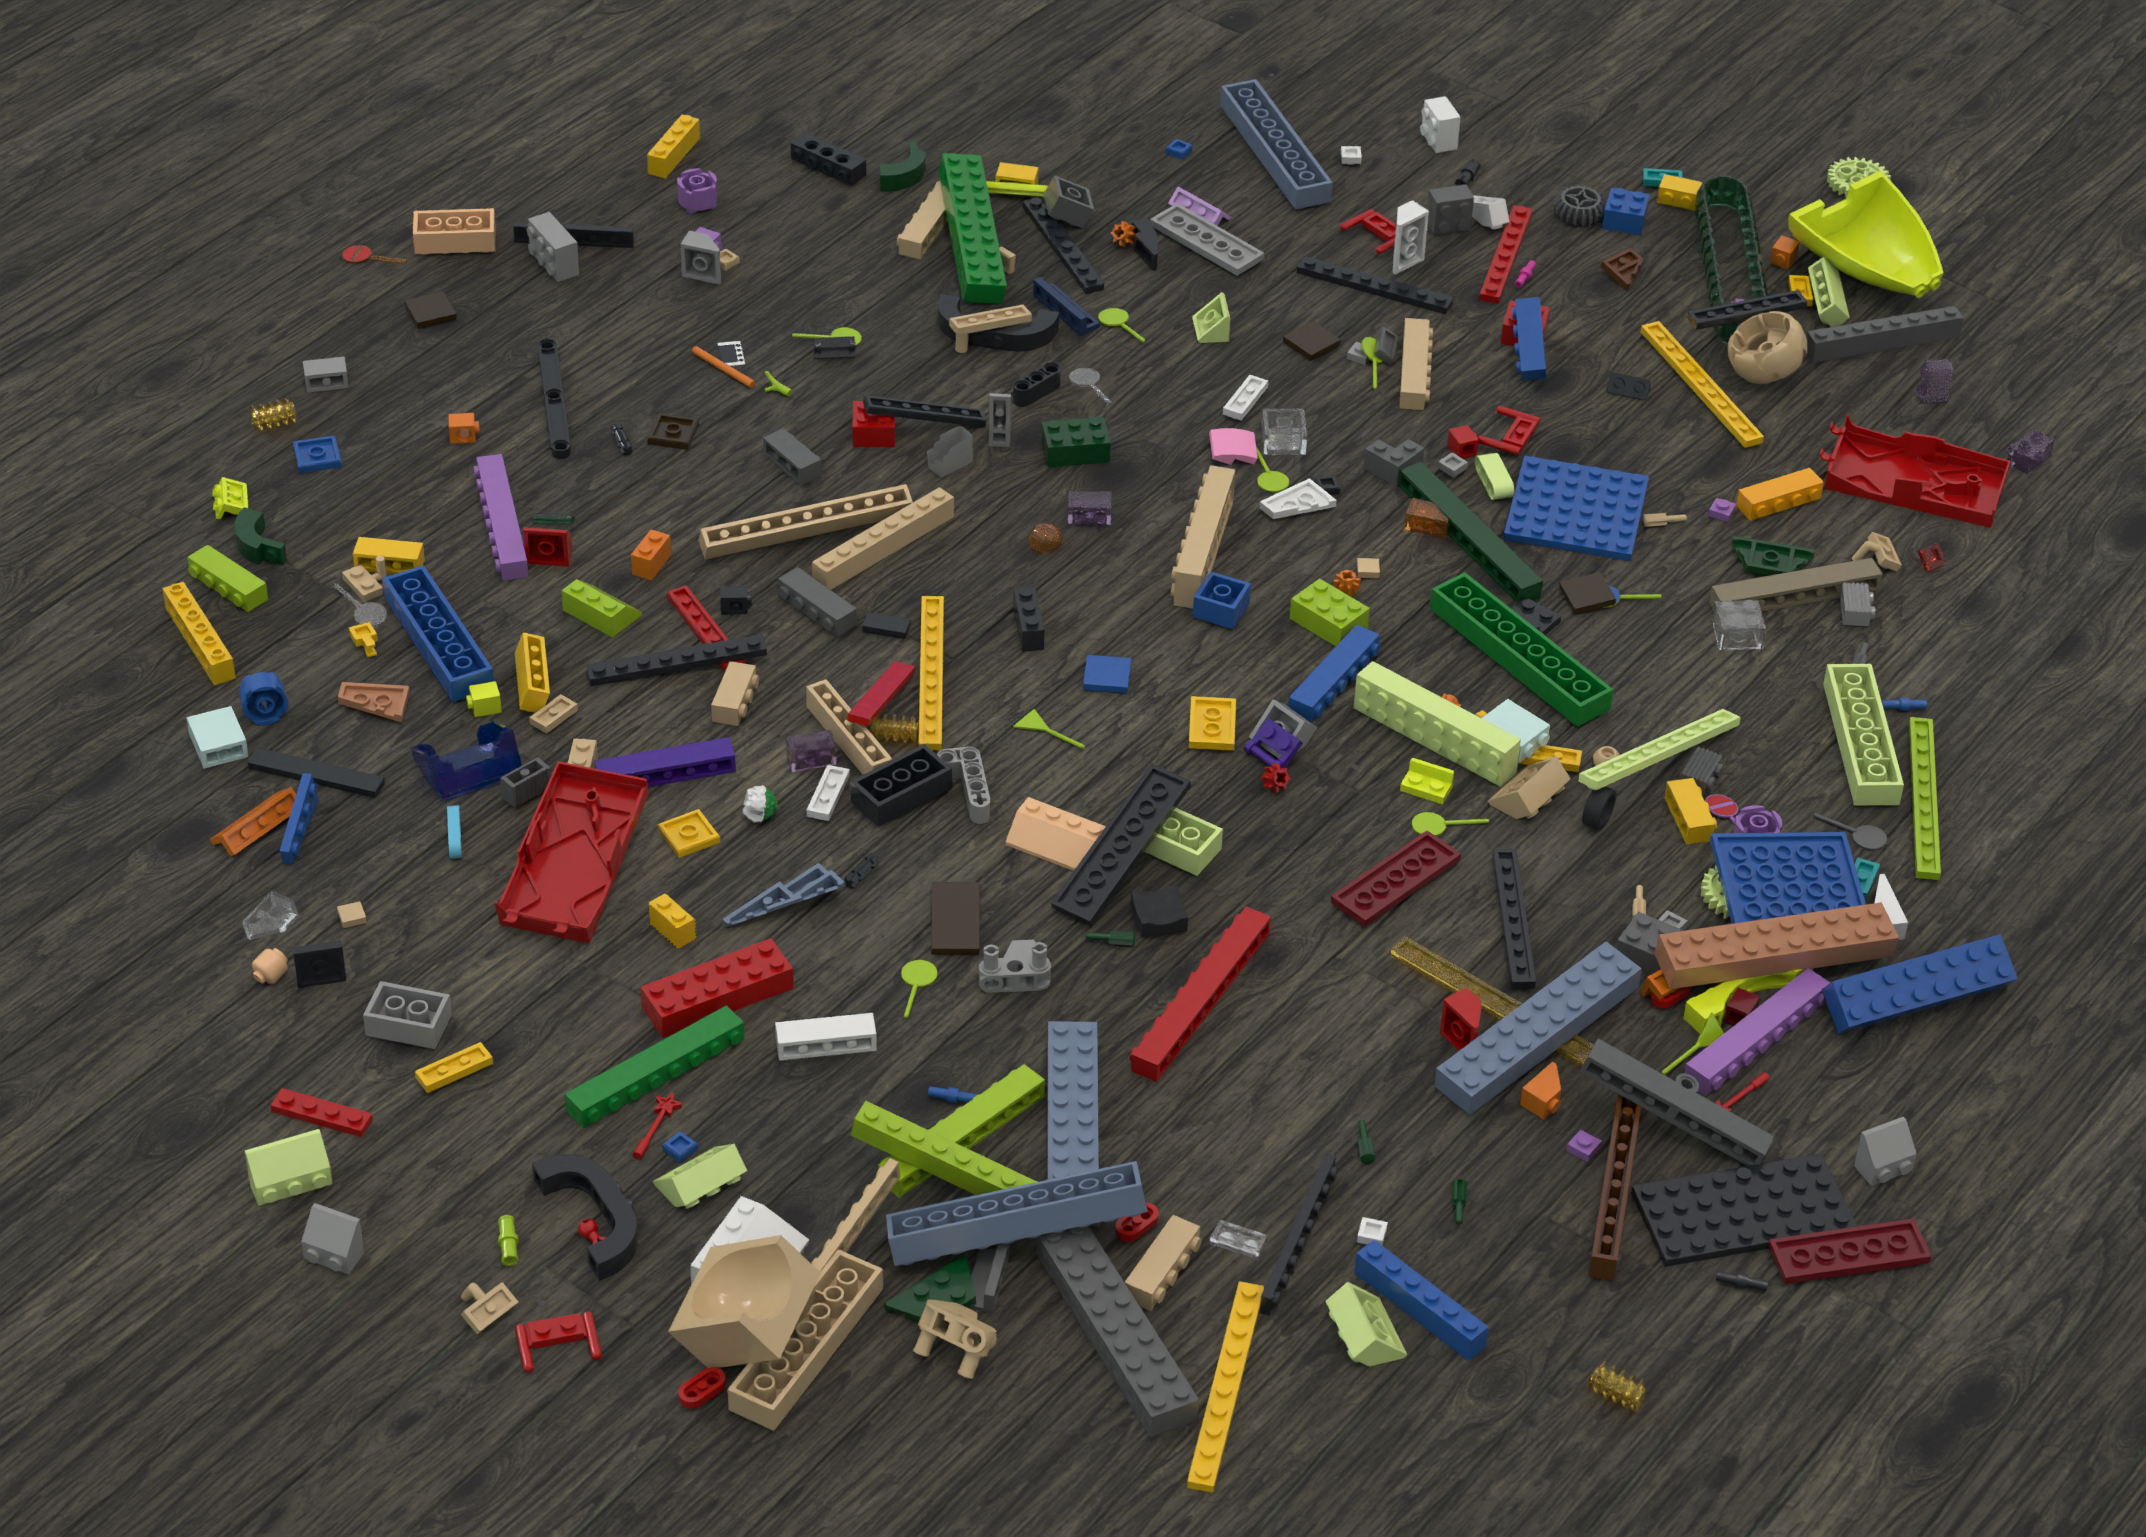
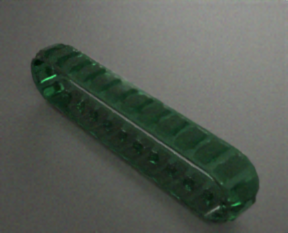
M1716 176L1707 179L1697 191L1695 216L1697 219V229L1699 230V241L1701 242L1700 248L1706 277V287L1708 289V300L1710 301L1709 307L1724 304V298L1721 296L1722 286L1719 284L1721 278L1717 271L1719 266L1715 259L1717 253L1714 251L1713 246L1715 245V240L1712 239L1713 228L1710 227L1711 217L1708 214L1710 205H1726L1739 212L1741 216L1740 223L1743 225L1742 234L1745 237L1744 246L1747 249L1746 257L1749 260L1748 269L1751 272L1750 281L1753 284L1752 293H1754L1755 298L1768 296L1750 193L1744 183L1732 177ZM1745 320L1714 326V330L1719 339L1728 344L1731 335L1734 334L1737 327Z

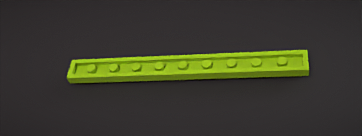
M1910 717L1909 740L1916 878L1939 880L1941 867L1933 719Z

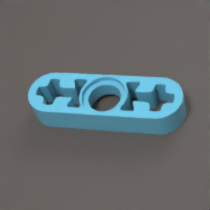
M459 805L447 806L450 859L462 858Z

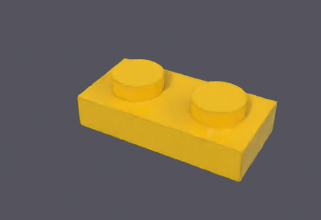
M1789 275L1788 284L1790 292L1799 290L1808 301L1807 306H1812L1813 296L1809 276Z

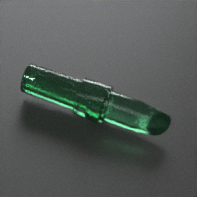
M557 513L533 514V522L572 523L575 520L574 516L558 515Z

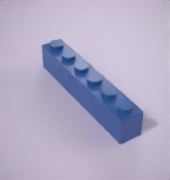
M1356 625L1289 697L1288 707L1310 723L1317 717H1321L1324 709L1328 705H1332L1335 697L1339 693L1344 692L1347 684L1351 680H1355L1358 672L1368 665L1369 660L1373 656H1377L1380 651V634Z
M1373 1240L1356 1253L1354 1273L1465 1359L1469 1361L1486 1348L1489 1329L1486 1324L1378 1242Z

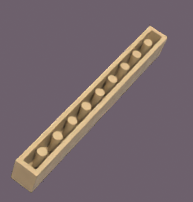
M907 484L702 528L700 530L699 544L706 560L883 521L912 504L913 501Z

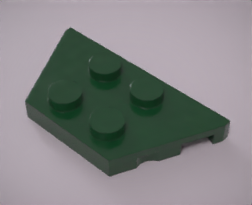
M1733 536L1732 546L1745 571L1757 575L1771 576L1800 571L1814 558L1815 549Z
M966 1256L959 1257L885 1302V1311L891 1314L893 1311L903 1313L906 1319L915 1322L920 1321L927 1300L958 1303L966 1308L976 1304V1294Z

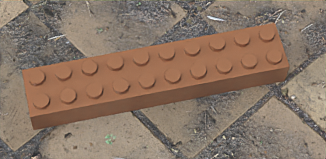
M1881 902L1659 934L1654 954L1669 988L1676 989L1785 973L1799 969L1805 970L1807 968L1812 969L1893 957L1899 936Z

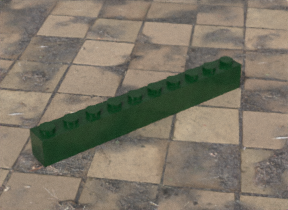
M1418 462L1400 469L1398 486L1517 604L1525 597L1530 600L1541 597L1543 587L1541 577L1531 570L1422 462Z

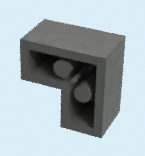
M1378 439L1365 448L1364 469L1397 487L1400 469L1418 462L1423 463L1425 448L1409 439L1396 448Z

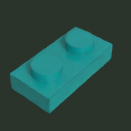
M1644 168L1643 186L1659 187L1664 174L1683 178L1682 171Z
M1857 857L1855 868L1864 899L1866 900L1878 874L1880 864Z

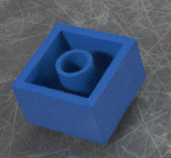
M1611 188L1604 210L1602 229L1641 235L1647 216L1650 194L1639 191H1627L1622 188Z
M1210 571L1194 596L1193 617L1234 629L1250 604L1251 583Z

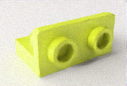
M222 477L219 484L214 486L212 496L215 497L213 510H216V519L221 520L225 511L238 515L244 507L248 508L246 483Z
M1412 758L1409 771L1400 785V791L1443 804L1453 787L1454 771Z

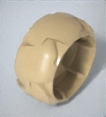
M1770 311L1769 313L1750 317L1737 327L1728 341V357L1733 369L1740 377L1754 384H1767L1789 376L1799 368L1803 357L1807 354V339L1802 326L1791 315L1780 311Z

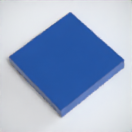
M335 436L293 442L299 473L342 467Z
M1087 655L1083 690L1128 693L1131 658Z

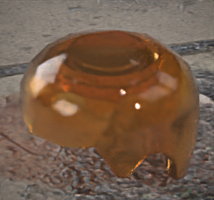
M1039 523L1032 528L1028 543L1035 551L1047 553L1052 547L1057 550L1058 546L1062 543L1063 537L1061 530L1054 524Z

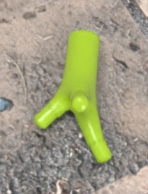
M768 371L765 372L767 378L772 383V386L765 388L766 392L778 391L787 397L792 394V389L778 382Z

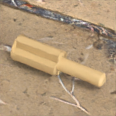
M1666 513L1643 515L1644 527L1666 526L1667 522L1687 520L1686 515L1666 516Z
M1641 885L1636 886L1632 919L1638 912L1646 914V900L1643 899V886Z

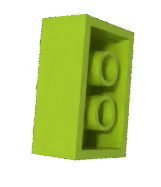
M1320 578L1291 598L1290 619L1334 646H1337L1356 625L1368 629L1370 608Z

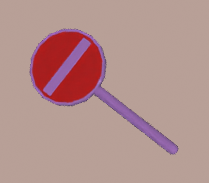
M1714 794L1705 799L1711 814L1721 818H1729L1735 825L1734 816L1738 812V806L1731 798Z

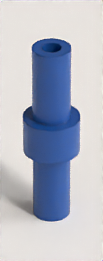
M1909 698L1881 700L1883 709L1909 711V709L1927 708V700H1909Z
M930 1086L928 1090V1096L947 1099V1102L957 1103L958 1101L968 1103L978 1095L961 1092L960 1089L952 1087L943 1089Z

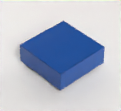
M1176 139L1166 147V154L1183 159L1192 151L1193 145Z
M680 1131L662 1144V1150L681 1163L698 1150V1143Z

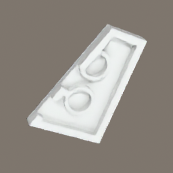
M1309 478L1260 501V509L1272 519L1336 507L1337 500Z

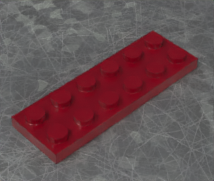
M1426 830L1331 896V903L1366 927L1461 860V853Z
M1914 1218L1769 1239L1768 1244L1784 1284L1930 1263L1932 1257Z

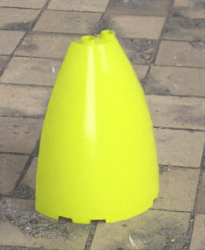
M1881 171L1851 184L1847 198L1829 208L1824 209L1825 204L1819 199L1789 214L1788 226L1793 236L1820 258L1825 257L1835 268L1851 277L1876 287L1914 295L1917 298L1922 297L1930 290L1938 289L1941 285L1940 279L1943 275V269L1927 228L1902 193Z

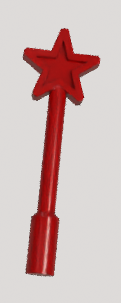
M1766 1072L1761 1073L1746 1088L1723 1105H1721L1719 1100L1715 1104L1731 1112L1730 1106L1752 1090H1757L1769 1081V1075Z
M671 1093L666 1098L656 1096L658 1105L655 1107V1113L659 1114L644 1139H641L633 1152L635 1159H642L650 1145L649 1141L665 1114L672 1117L673 1110L682 1109V1102L674 1100V1093Z

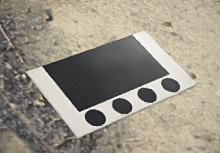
M740 341L718 343L722 362L729 366L745 364Z

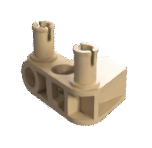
M927 1300L924 1312L918 1323L921 1333L913 1351L928 1357L935 1337L938 1336L964 1349L966 1353L958 1373L972 1379L974 1378L980 1358L987 1356L989 1350L996 1344V1330L977 1320V1312L958 1303ZM978 1334L981 1336V1343L978 1341Z

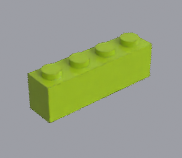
M206 545L188 556V571L192 577L199 579L207 587H211L222 597H226L245 611L249 612L268 600L266 582L211 546Z

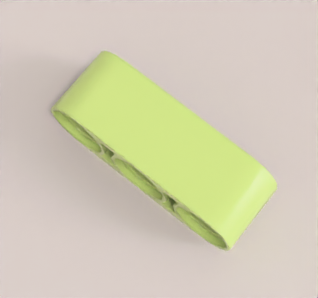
M1492 453L1476 456V471L1490 499L1512 498L1514 496V484L1499 454Z

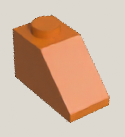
M1554 1062L1550 1063L1522 1088L1520 1105L1543 1120L1549 1114L1555 1113L1561 1104V1086L1557 1064Z

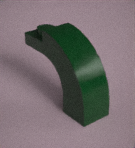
M910 141V156L905 161L897 164H880V192L909 188L917 184L924 177L926 172V152L918 149L917 141Z
M244 507L237 515L234 524L237 548L240 554L248 561L260 565L263 560L284 565L287 561L285 543L261 537L260 535L265 530L263 512Z

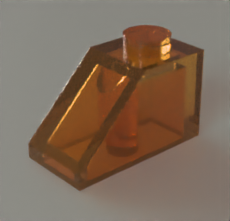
M1412 498L1406 512L1404 530L1446 538L1449 519L1433 502Z

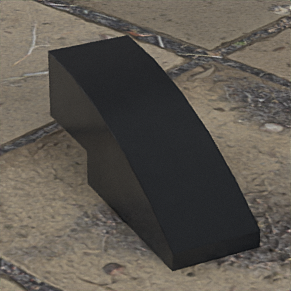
M1146 217L1132 221V225L1135 227L1133 229L1135 233L1134 251L1155 271L1158 264V239L1156 232Z

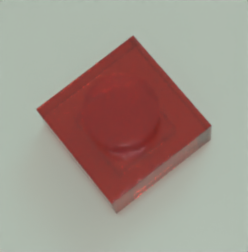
M1939 543L1931 544L1917 551L1925 571L1946 563Z

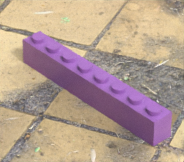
M502 454L476 457L477 466H473L474 476L477 482L481 505H484L482 506L483 516L488 518L485 519L486 529L489 532L490 545H494L492 546L493 559H495L496 572L501 573L502 581L528 577L527 558Z
M1807 968L1686 1063L1685 1074L1693 1076L1698 1081V1091L1705 1096L1713 1090H1718L1724 1081L1728 1078H1733L1738 1070L1743 1066H1748L1758 1054L1766 1052L1768 1047L1775 1041H1780L1787 1031L1795 1029L1801 1020L1805 1017H1810L1820 1005H1825L1827 1002L1822 988L1830 984V982Z

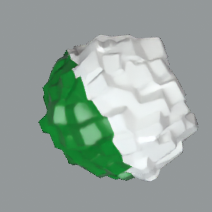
M763 785L747 789L743 814L754 823L762 822L772 817L778 808L773 792Z

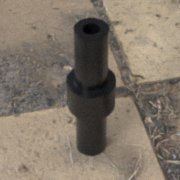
M1717 1271L1716 1281L1734 1284L1736 1288L1741 1289L1749 1287L1767 1291L1768 1281L1751 1278L1748 1277V1274L1740 1272L1737 1275Z

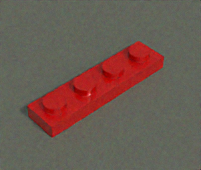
M281 1088L270 1105L271 1112L361 1138L373 1121L372 1113Z

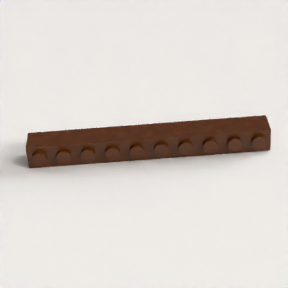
M1620 1094L1617 1097L1588 1275L1589 1277L1614 1281L1641 1112V1106Z

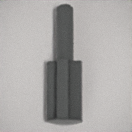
M1864 642L1862 644L1860 652L1855 654L1852 664L1866 663L1868 643Z

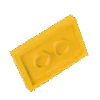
M1191 696L1189 748L1234 751L1236 699Z

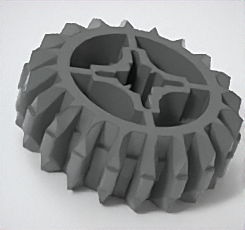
M1570 185L1569 188L1563 187V190L1558 191L1554 198V213H1556V217L1560 218L1562 222L1566 221L1567 224L1581 225L1582 227L1583 225L1591 226V223L1597 224L1598 221H1602L1606 199L1604 194L1599 193V190H1593V187L1587 188L1586 186L1581 187L1579 185L1573 187Z

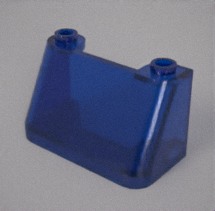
M492 720L480 725L478 728V744L442 756H438L435 749L426 743L410 748L415 763L433 791L439 797L447 799L499 782L502 776L522 766L514 731L499 721Z

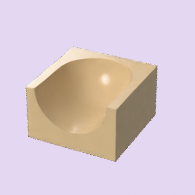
M781 1235L710 1247L668 1332L707 1368H720L780 1359L821 1273Z

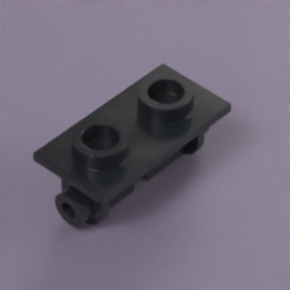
M855 336L814 338L815 359L856 357Z
M1610 372L1607 392L1647 400L1651 388V380Z

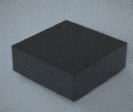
M1335 475L1315 477L1314 482L1328 494H1340V486Z

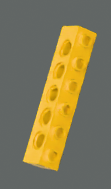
M180 582L162 588L167 612L214 686L236 679L232 656L185 583Z

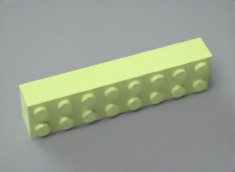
M1373 661L1357 674L1354 709L1500 787L1517 773L1520 738Z
M1827 664L1823 685L1854 805H1900L1904 784L1872 665Z

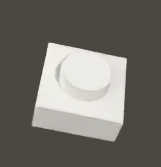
M1341 146L1342 164H1361L1360 146Z
M1363 1217L1357 1242L1368 1245L1375 1240L1380 1245H1383L1388 1222Z

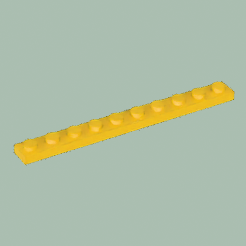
M1660 321L1641 326V333L1745 448L1763 443L1764 436Z
M922 596L919 746L925 744L931 750H942L944 596Z
M1240 1281L1238 1283L1187 1481V1488L1210 1493L1214 1492L1260 1310L1264 1286Z

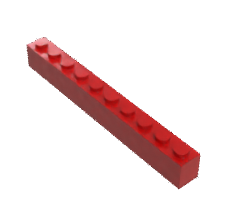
M1245 907L1240 914L1234 917L1230 928H1226L1220 941L1213 944L1210 954L1207 957H1203L1196 972L1190 974L1186 985L1179 988L1176 998L1173 1002L1170 1001L1167 1004L1163 1015L1156 1018L1153 1028L1144 1034L1139 1046L1132 1049L1129 1058L1132 1061L1131 1072L1155 1082L1161 1078L1270 934L1271 916Z

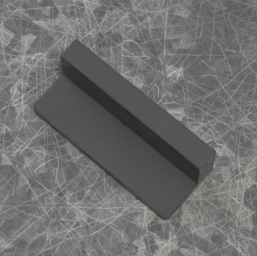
M999 1243L997 1250L989 1248L979 1249L971 1276L977 1303L968 1309L994 1313L1010 1257V1243Z

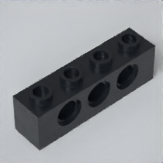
M806 132L791 142V159L851 186L866 176V159Z

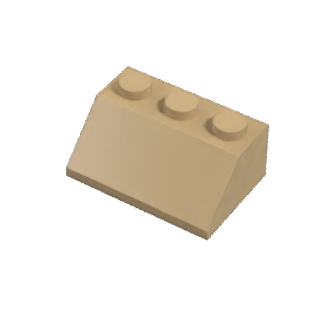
M1557 756L1526 766L1491 797L1488 802L1491 806L1515 819L1525 816L1529 819L1539 812V807L1551 802L1553 795L1565 789L1564 785L1570 780V777Z

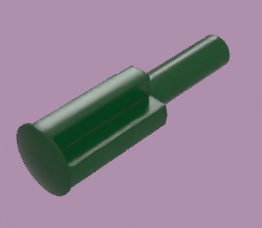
M1110 930V934L1087 932L1086 939L1109 941L1111 945L1134 946L1135 932Z
M1360 1120L1358 1126L1361 1139L1357 1140L1360 1159L1362 1163L1370 1164L1375 1161L1372 1137H1368L1365 1120Z
M1456 1179L1452 1182V1206L1455 1207V1223L1460 1225L1463 1223V1208L1466 1206L1467 1182L1463 1179Z

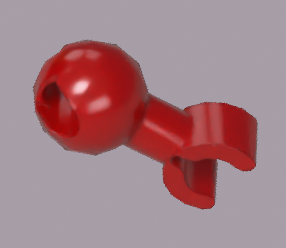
M587 1218L580 1222L578 1232L583 1238L590 1239L593 1244L606 1239V1237H600L597 1233L598 1225L593 1219Z

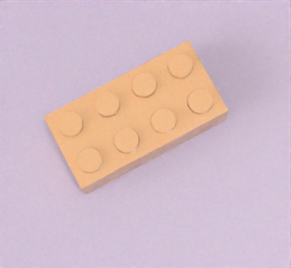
M494 208L414 211L413 240L415 254L487 253L495 251L496 226Z

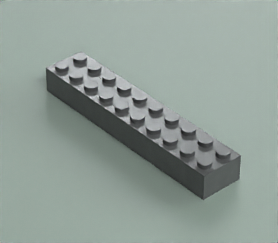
M1089 1226L1069 1228L1060 1233L1051 1232L1036 1237V1255L1150 1438L1197 1421L1199 1411L1197 1395Z

